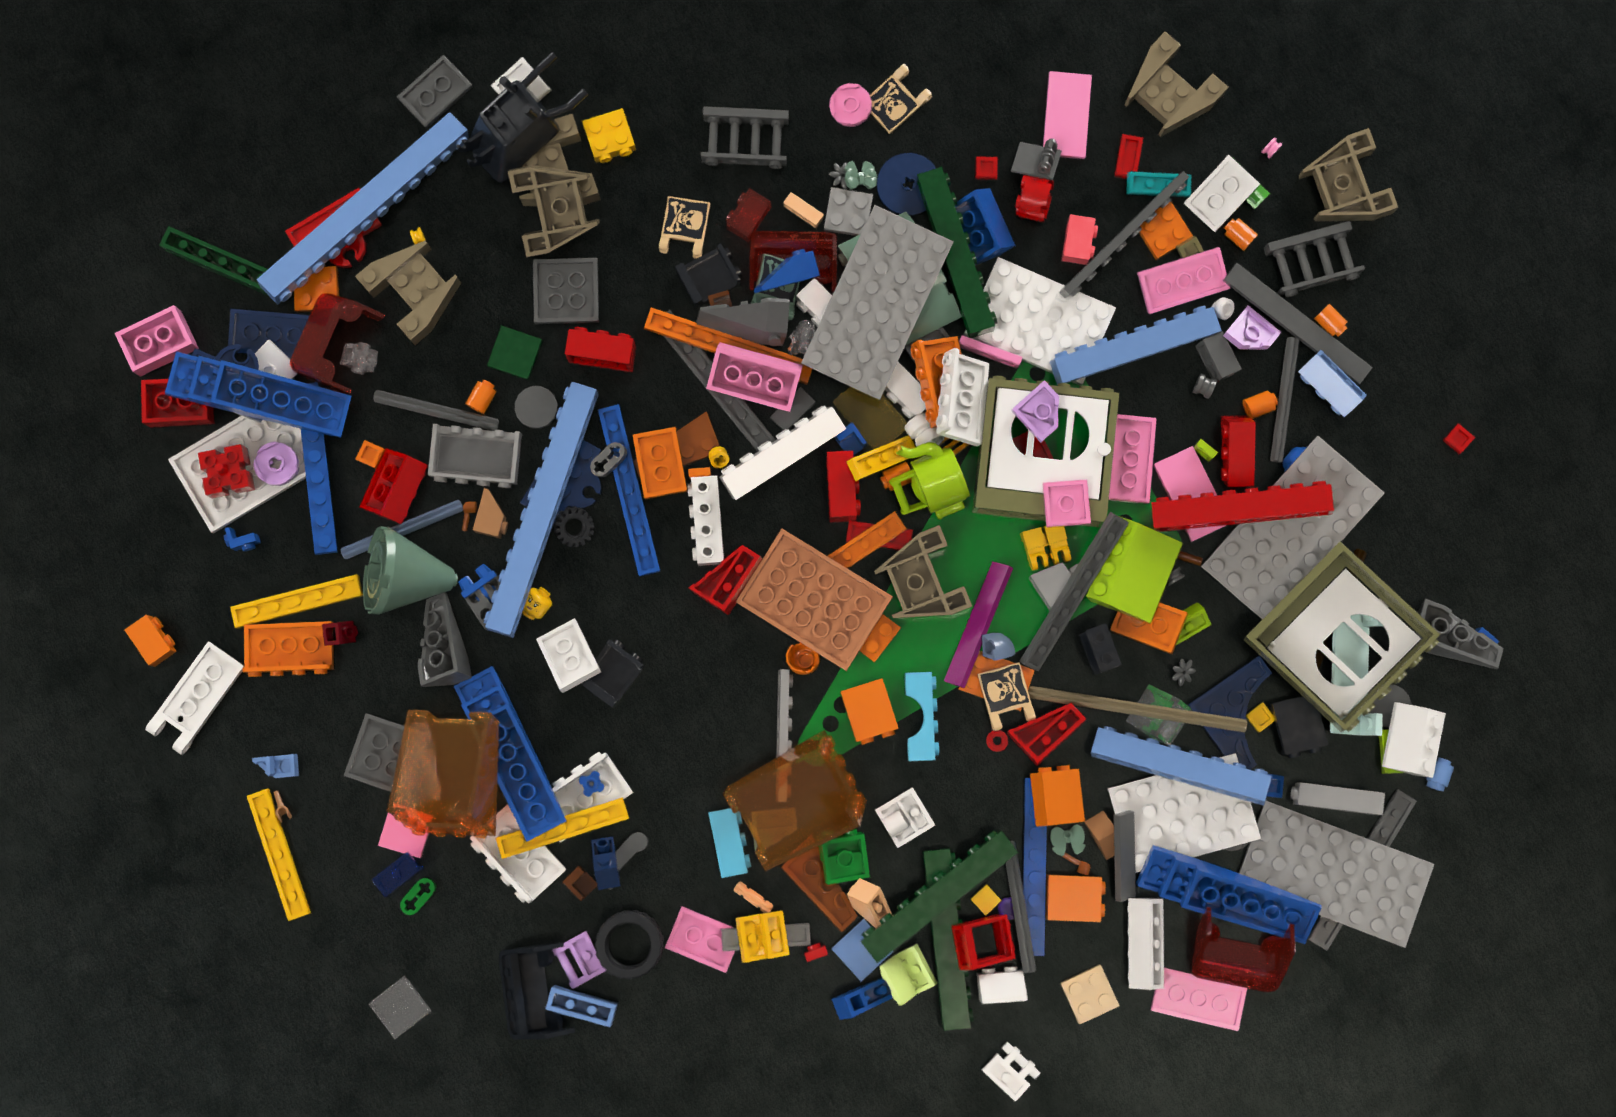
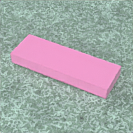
M963 335L959 341L961 349L1016 369L1023 358Z

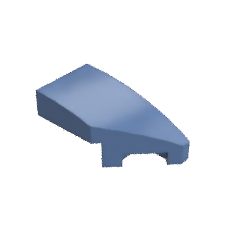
M297 754L252 758V762L258 764L268 776H273L274 778L299 776Z

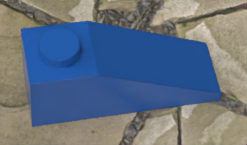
M805 249L792 252L793 256L786 258L753 289L754 294L820 276L814 252H805Z
M881 977L833 998L832 1002L839 1019L842 1020L861 1014L893 997L889 985Z

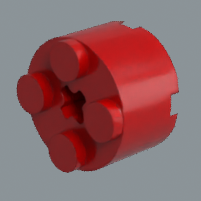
M1023 175L1021 195H1018L1015 208H1017L1016 215L1021 218L1044 223L1051 203L1050 189L1053 190L1054 180Z

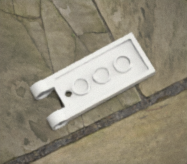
M208 641L155 716L147 724L146 731L157 736L165 727L166 721L182 731V734L173 744L172 749L183 755L242 673L244 665ZM180 716L183 717V721H182V722H179V721H178V718H179Z

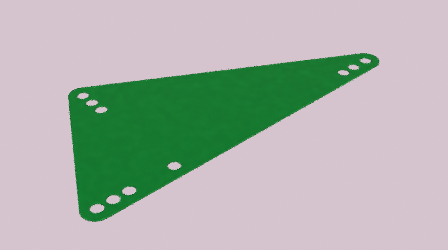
M1022 361L1011 381H1014L1015 378L1027 379L1028 383H1036L1029 374L1030 369L1034 365ZM1045 371V377L1041 381L1045 380L1049 382V385L1057 386L1054 374ZM1084 380L1082 386H1089L1086 380ZM1073 382L1067 383L1070 384L1072 388H1079L1080 386ZM994 408V410H993V418H992V427H991V437H990V439H992V436H993V426H994L995 408ZM1059 408L1058 428L1045 439L1053 458L1056 460L1063 459L1068 412L1066 409ZM1078 412L1074 413L1070 460L1079 457L1086 449L1089 441L1087 423ZM1015 416L1011 427L1012 439L1028 431V428L1017 416ZM972 445L960 466L970 493V497L963 500L965 508L945 516L941 520L937 519L935 512L932 513L922 530L923 532L940 525L948 546L929 553V559L943 594L964 586L972 607L952 615L893 618V614L901 612L903 609L891 582L886 593L893 596L883 614L901 627V629L875 663L859 651L847 671L842 668L839 670L799 738L798 752L806 763L813 766L825 765L861 744V741H855L847 712L838 713L834 709V701L841 697V691L883 678L896 722L921 709L916 700L905 695L904 673L932 672V676H936V690H932L933 698L938 699L958 687L946 683L944 679L992 561L1008 565L1013 570L987 634L1001 633L1007 636L1012 641L1016 653L1031 643L1050 612L1028 579L1031 575L1054 566L1049 556V546L1044 547L1046 554H1048L1049 567L1044 568L1040 557H1037L1038 570L1032 571L1020 536L1021 532L1039 527L1042 529V527L1046 526V521L972 513L979 446ZM989 452V455H988V465H987V474H986V483H985V487H986V488H990V487H987L988 473H989V464H990V454H991L990 452ZM1151 489L1149 504L1109 500L1107 516L1110 512L1117 516L1126 514L1134 522L1154 530L1151 502H1156L1157 497ZM1064 526L1071 561L1064 562L1061 552L1058 551L1059 563L1063 562L1067 569L1079 564L1101 527ZM1177 530L1160 532L1182 542ZM1086 593L1070 620L1098 604L1090 602L1086 597ZM827 716L836 717L839 722L837 730L833 732L826 731L823 728V720ZM815 738L822 739L826 746L824 752L818 755L813 754L809 749L810 742Z

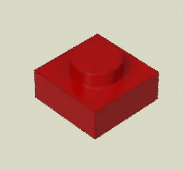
M820 943L808 946V951L804 952L807 962L828 955L826 946H821Z

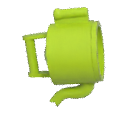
M927 442L912 449L901 446V450L896 452L897 455L911 459L921 457L910 462L912 470L889 480L901 507V514L905 515L928 507L930 513L935 512L937 519L941 520L945 516L963 510L965 508L963 500L970 497V493L951 447L942 449L933 442ZM908 478H911V486L915 496L921 501L910 506L900 483Z

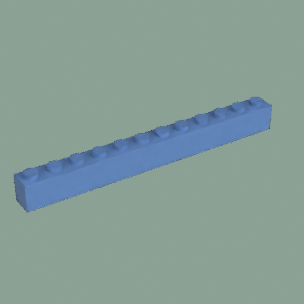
M449 112L256 279L259 286L277 305L281 301L285 302L288 300L292 292L297 287L304 286L313 273L320 272L330 258H336L340 254L341 249L345 245L352 244L361 231L368 230L377 217L384 216L392 204L399 203L404 198L408 190L415 189L423 177L431 175L439 163L447 161L456 149V145L463 146L462 140H468L469 138L468 130Z
M571 382L570 387L565 389L563 396L565 402L563 407L558 409L556 428L552 427L550 431V445L545 447L542 460L544 462L542 467H538L535 480L537 481L535 487L530 489L528 507L523 509L520 517L522 521L520 529L517 528L514 533V547L509 549L506 556L508 564L506 569H503L500 573L499 582L501 583L498 591L495 590L492 595V609L487 611L484 618L485 627L489 631L514 638L599 395L597 389Z

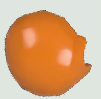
M802 643L792 644L786 652V662L791 671L799 675H807L817 669L820 663V656Z

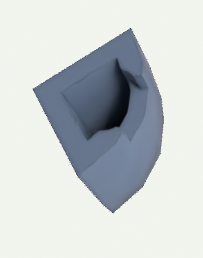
M1001 633L982 635L984 657L996 661L1015 655V647L1007 636Z

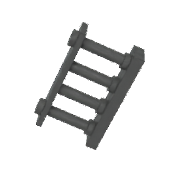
M704 106V121H708L710 124L708 152H701V160L706 165L716 166L718 163L767 165L773 169H780L782 166H786V156H780L782 127L789 124L788 110ZM720 122H729L731 125L729 153H717L718 124ZM742 123H750L752 126L751 154H738L739 125ZM763 124H770L773 127L772 155H759L760 127Z
M1343 222L1268 243L1264 247L1265 255L1276 257L1285 286L1277 294L1280 296L1285 295L1287 298L1297 295L1300 290L1344 278L1347 281L1359 278V274L1365 270L1364 265L1354 267L1346 242L1347 234L1352 230L1351 222ZM1332 238L1338 242L1346 270L1337 273L1333 271L1325 245L1326 240ZM1314 244V246H1317L1326 276L1313 278L1305 252L1306 245ZM1293 249L1297 253L1305 279L1304 282L1293 284L1284 256L1287 250Z

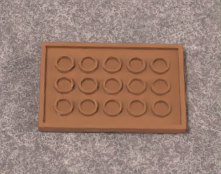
M781 529L736 600V603L847 671L893 596L784 529Z

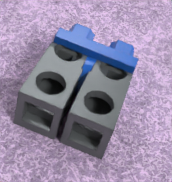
M482 564L475 570L481 578L480 580L473 583L470 577L466 576L458 581L463 591L461 592L462 596L483 628L489 631L485 627L484 618L487 611L492 609V595L495 590L498 591L501 582H499V576L495 571H491L485 564Z

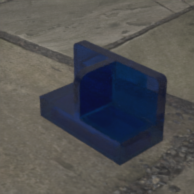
M406 852L375 876L372 881L383 896L388 897L423 871L424 867L422 865L419 866L411 854Z

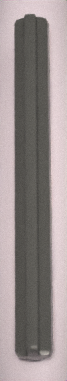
M1288 337L1286 339L1270 461L1275 463H1281L1284 457L1300 341L1295 337Z
M376 390L373 396L374 401L377 403L492 431L497 430L499 427L498 419L381 390Z
M1010 841L1011 844H1012V845L1015 847V849L1017 850V848H1016V842H1015V841ZM1016 854L1006 862V869L1023 972L1033 973L1036 971L1018 854Z

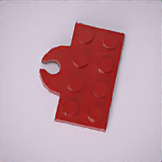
M360 188L287 229L285 232L294 247L355 195ZM378 218L373 221L372 226L368 230L361 231L352 244L345 245L341 249L340 254L334 259L330 258L329 261L338 267H352L350 261L344 258V254L348 250H354L355 258L360 262L366 253L364 236L382 226Z

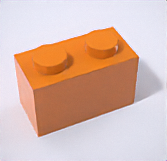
M145 615L126 628L125 632L147 664L155 667L177 651L173 647L175 645L174 640L162 631L163 625L156 616L153 618V616Z

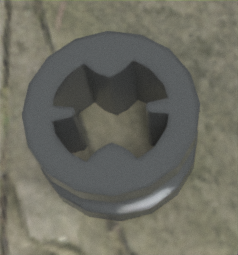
M1180 567L1171 572L1167 583L1168 586L1185 577L1184 574L1180 573Z

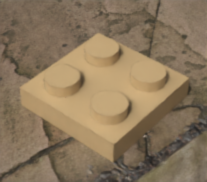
M1100 964L1060 983L1079 1025L1119 1007V1003Z

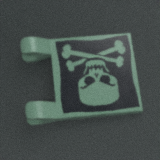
M764 253L756 286L780 265L784 259ZM800 282L755 293L751 304L760 303L763 298L789 299L788 321L794 318V306Z

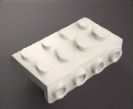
M953 348L945 352L942 358L943 373L940 378L941 392L938 399L939 412L936 419V434L979 446L982 444L989 363L959 354V349Z
M596 753L589 758V764L584 767L580 764L570 771L572 773L567 779L561 777L552 784L554 786L552 789L564 816L622 797L625 799L633 793L607 753ZM593 771H597L600 774L599 779L601 783L604 784V790L602 792H594L589 797L585 796L583 785L579 783V779L581 776H588Z
M507 804L477 833L470 837L472 840L470 845L477 853L482 852L487 857L485 861L493 870L498 869L502 874L500 876L501 880L507 886L512 885L516 889L515 895L521 902L531 903L567 869L546 846L504 859L501 858L496 838L521 830Z

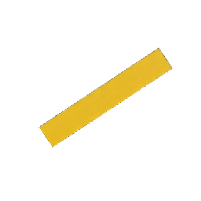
M356 574L231 606L230 609L235 628L244 627V625H252L363 596L359 575Z
M270 789L248 795L247 799L288 921L310 914L311 912L281 822L275 814L276 807Z
M622 797L566 815V822L526 842L521 830L497 837L496 841L501 858L511 857L627 820L629 816L624 799Z

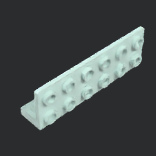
M1358 614L1350 616L1368 635L1369 627L1383 626L1378 620L1367 615ZM1342 622L1333 631L1332 653L1362 679L1368 673L1369 645L1346 623ZM1332 662L1331 683L1343 687L1354 686V682ZM1331 709V711H1332L1340 720H1342V719ZM1368 713L1365 716L1361 714L1357 718L1360 722L1349 732L1347 730L1340 732L1330 723V732L1335 734L1382 736L1383 714Z

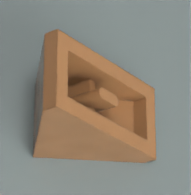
M1101 811L1087 819L1084 823L1104 858L1108 860L1114 856V825L1105 812Z

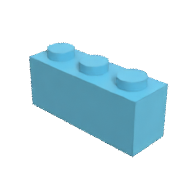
M735 807L709 812L721 878L748 873L747 868L751 867L749 854H744L743 846H746L747 842L745 833H740L739 824H743L741 812L736 811Z

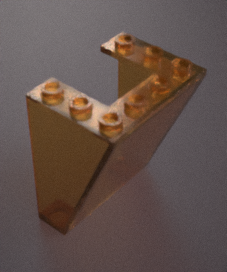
M408 710L387 812L395 817V820L400 821L404 827L410 829L412 834L424 836L425 833H432L439 837L453 834V836L465 838L466 835H473L480 839H486L487 836H495L499 721L490 712H469V717L472 719L469 720L439 719L428 710Z
M825 730L731 784L723 794L733 813L739 810L758 846L755 853L765 871L859 827L861 824L866 799L862 792L857 791L855 787L856 781L852 773L846 771L844 767L846 763L843 756L837 754L834 748L836 746L831 735L827 736Z

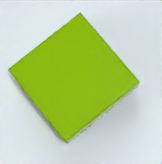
M1202 439L1194 446L1195 451L1207 461H1211L1218 453Z

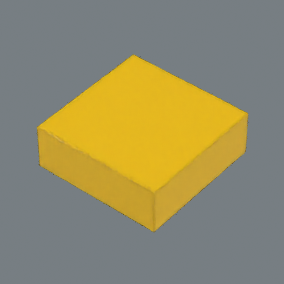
M1263 702L1246 714V718L1258 733L1275 721L1274 715Z
M987 884L970 898L985 916L1002 901Z

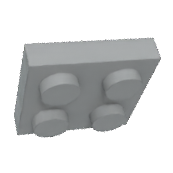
M831 187L824 230L854 236L860 235L870 216L873 194Z

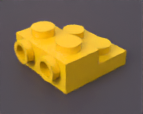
M623 108L582 121L595 162L606 163L611 161L612 157L619 155L621 157L632 154V151L636 150Z

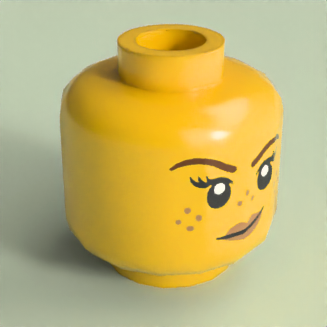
M542 587L539 589L531 588L522 613L531 620L535 618L541 619L552 606V601L549 598L551 594Z

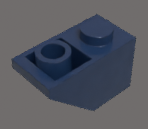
M613 836L591 840L594 873L598 890L619 887L620 877Z

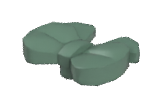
M853 161L847 163L844 168L846 171L845 183L847 187L851 190L860 185H864L868 189L874 188L877 185L875 167L870 162L865 161L862 164L861 172H858Z
M1074 825L1070 830L1066 831L1060 827H1054L1051 830L1050 841L1054 846L1052 850L1057 855H1065L1066 843L1071 842L1075 854L1081 853L1085 848V844H1083L1085 833L1080 825Z

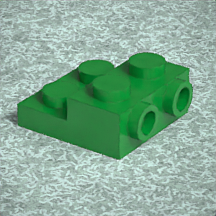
M857 829L844 830L843 835L836 836V832L824 833L823 838L818 839L825 884L829 885L858 880L859 878H870L864 833L857 832Z

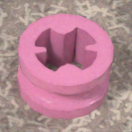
M1274 137L1262 150V153H1267L1270 159L1282 146V143H1277Z

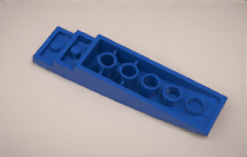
M177 351L165 390V395L339 438L342 435L351 400V395L223 360L220 362L202 356L195 357Z
M491 666L472 676V678L455 685L454 688L462 702L461 706L470 722L469 725L526 842L566 822L567 820L495 668Z
M1152 845L1137 879L1138 887L1158 892L1159 897L1179 902L1182 908L1303 944L1306 943L1322 909L1320 904L1275 886Z

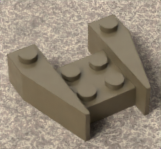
M1164 32L1150 47L1125 102L1127 107L1134 99L1137 100L1164 124L1158 134L1160 137L1208 112L1224 96L1228 89V86L1212 73L1195 90L1171 69L1167 63L1177 54L1181 45L1167 32Z
M573 114L554 119L559 125V132L522 167L534 165L568 170L561 147L581 141ZM590 173L588 179L578 181L583 205L601 200L592 173ZM531 189L530 193L519 196L523 206H537L534 189Z
M1369 128L1348 135L1300 173L1299 179L1313 175L1326 209L1318 212L1314 218L1315 221H1371L1393 214L1397 210L1398 205L1392 188L1370 194L1358 159L1371 155L1376 149Z
M534 165L508 171L512 193L534 189L542 230L522 235L526 257L549 253L600 223L599 219L586 220L578 181L588 179L590 173Z
M426 241L371 262L355 276L373 298L391 285L413 311L398 322L397 325L414 345L433 330L461 284L456 275L445 282L423 257L432 250Z
M940 525L916 535L874 571L876 575L885 571L889 574L903 611L893 614V618L952 615L972 607L964 586L943 594L929 559V553L948 546Z

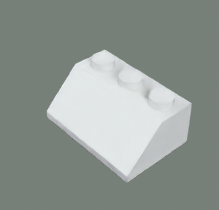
M1394 702L1382 767L1415 776L1433 778L1446 713Z

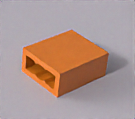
M883 678L840 692L856 742L861 741V744L864 745L873 742V737L881 734L882 738L895 735L894 730L899 728Z
M1070 765L1057 766V771H1052L1051 767L1038 768L1039 773H1030L1036 826L1085 822L1079 769H1070Z
M1046 874L1045 919L1101 922V917L1105 916V904H1101L1102 895H1105L1106 889L1102 877Z

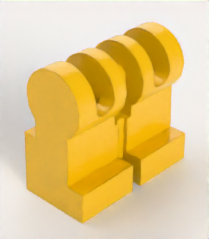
M1044 526L1042 529L1039 527L1020 533L1032 571L1038 570L1037 557H1040L1044 568L1049 567L1048 554H1046L1044 549L1046 546H1049V556L1054 565L1059 564L1058 551L1061 552L1064 562L1071 561L1064 526Z

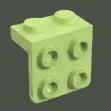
M918 944L896 953L880 965L881 976L889 985L893 999L900 1006L907 1003L916 994L938 984Z

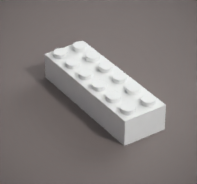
M821 406L812 412L813 416L811 418H802L793 424L795 428L791 431L785 429L777 434V440L774 442L766 441L757 447L759 450L757 453L752 454L749 452L739 459L741 463L734 466V464H731L721 470L722 475L719 478L731 497L737 500L844 431L846 428L833 407Z

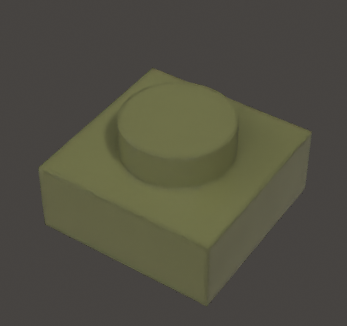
M1192 236L1176 246L1181 258L1204 252L1196 236Z

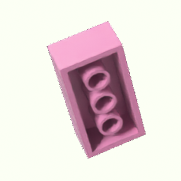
M719 342L706 389L790 412L803 365Z

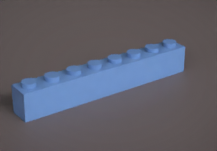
M1205 306L1193 309L1192 314L1186 315V312L1174 315V320L1168 322L1164 318L1154 322L1152 327L1147 328L1146 325L1134 329V333L1128 335L1126 331L1114 335L1115 339L1107 341V338L1095 341L1094 346L1087 347V344L1074 348L1075 352L1068 354L1067 351L1055 354V358L1050 361V365L1057 386L1058 383H1069L1221 332L1222 330L1214 307L1206 309Z
M1098 727L1091 750V756L1094 758L1264 806L1272 778V776L1268 775L1267 771L1261 769L1252 771L1246 769V766L1240 763L1227 764L1218 757L1212 756L1209 759L1202 757L1203 754L1197 751L1190 750L1188 753L1181 751V748L1176 745L1168 744L1167 747L1160 745L1159 741L1151 738L1142 740L1138 739V736L1133 733L1125 732L1124 735L1117 733V730L1112 727Z

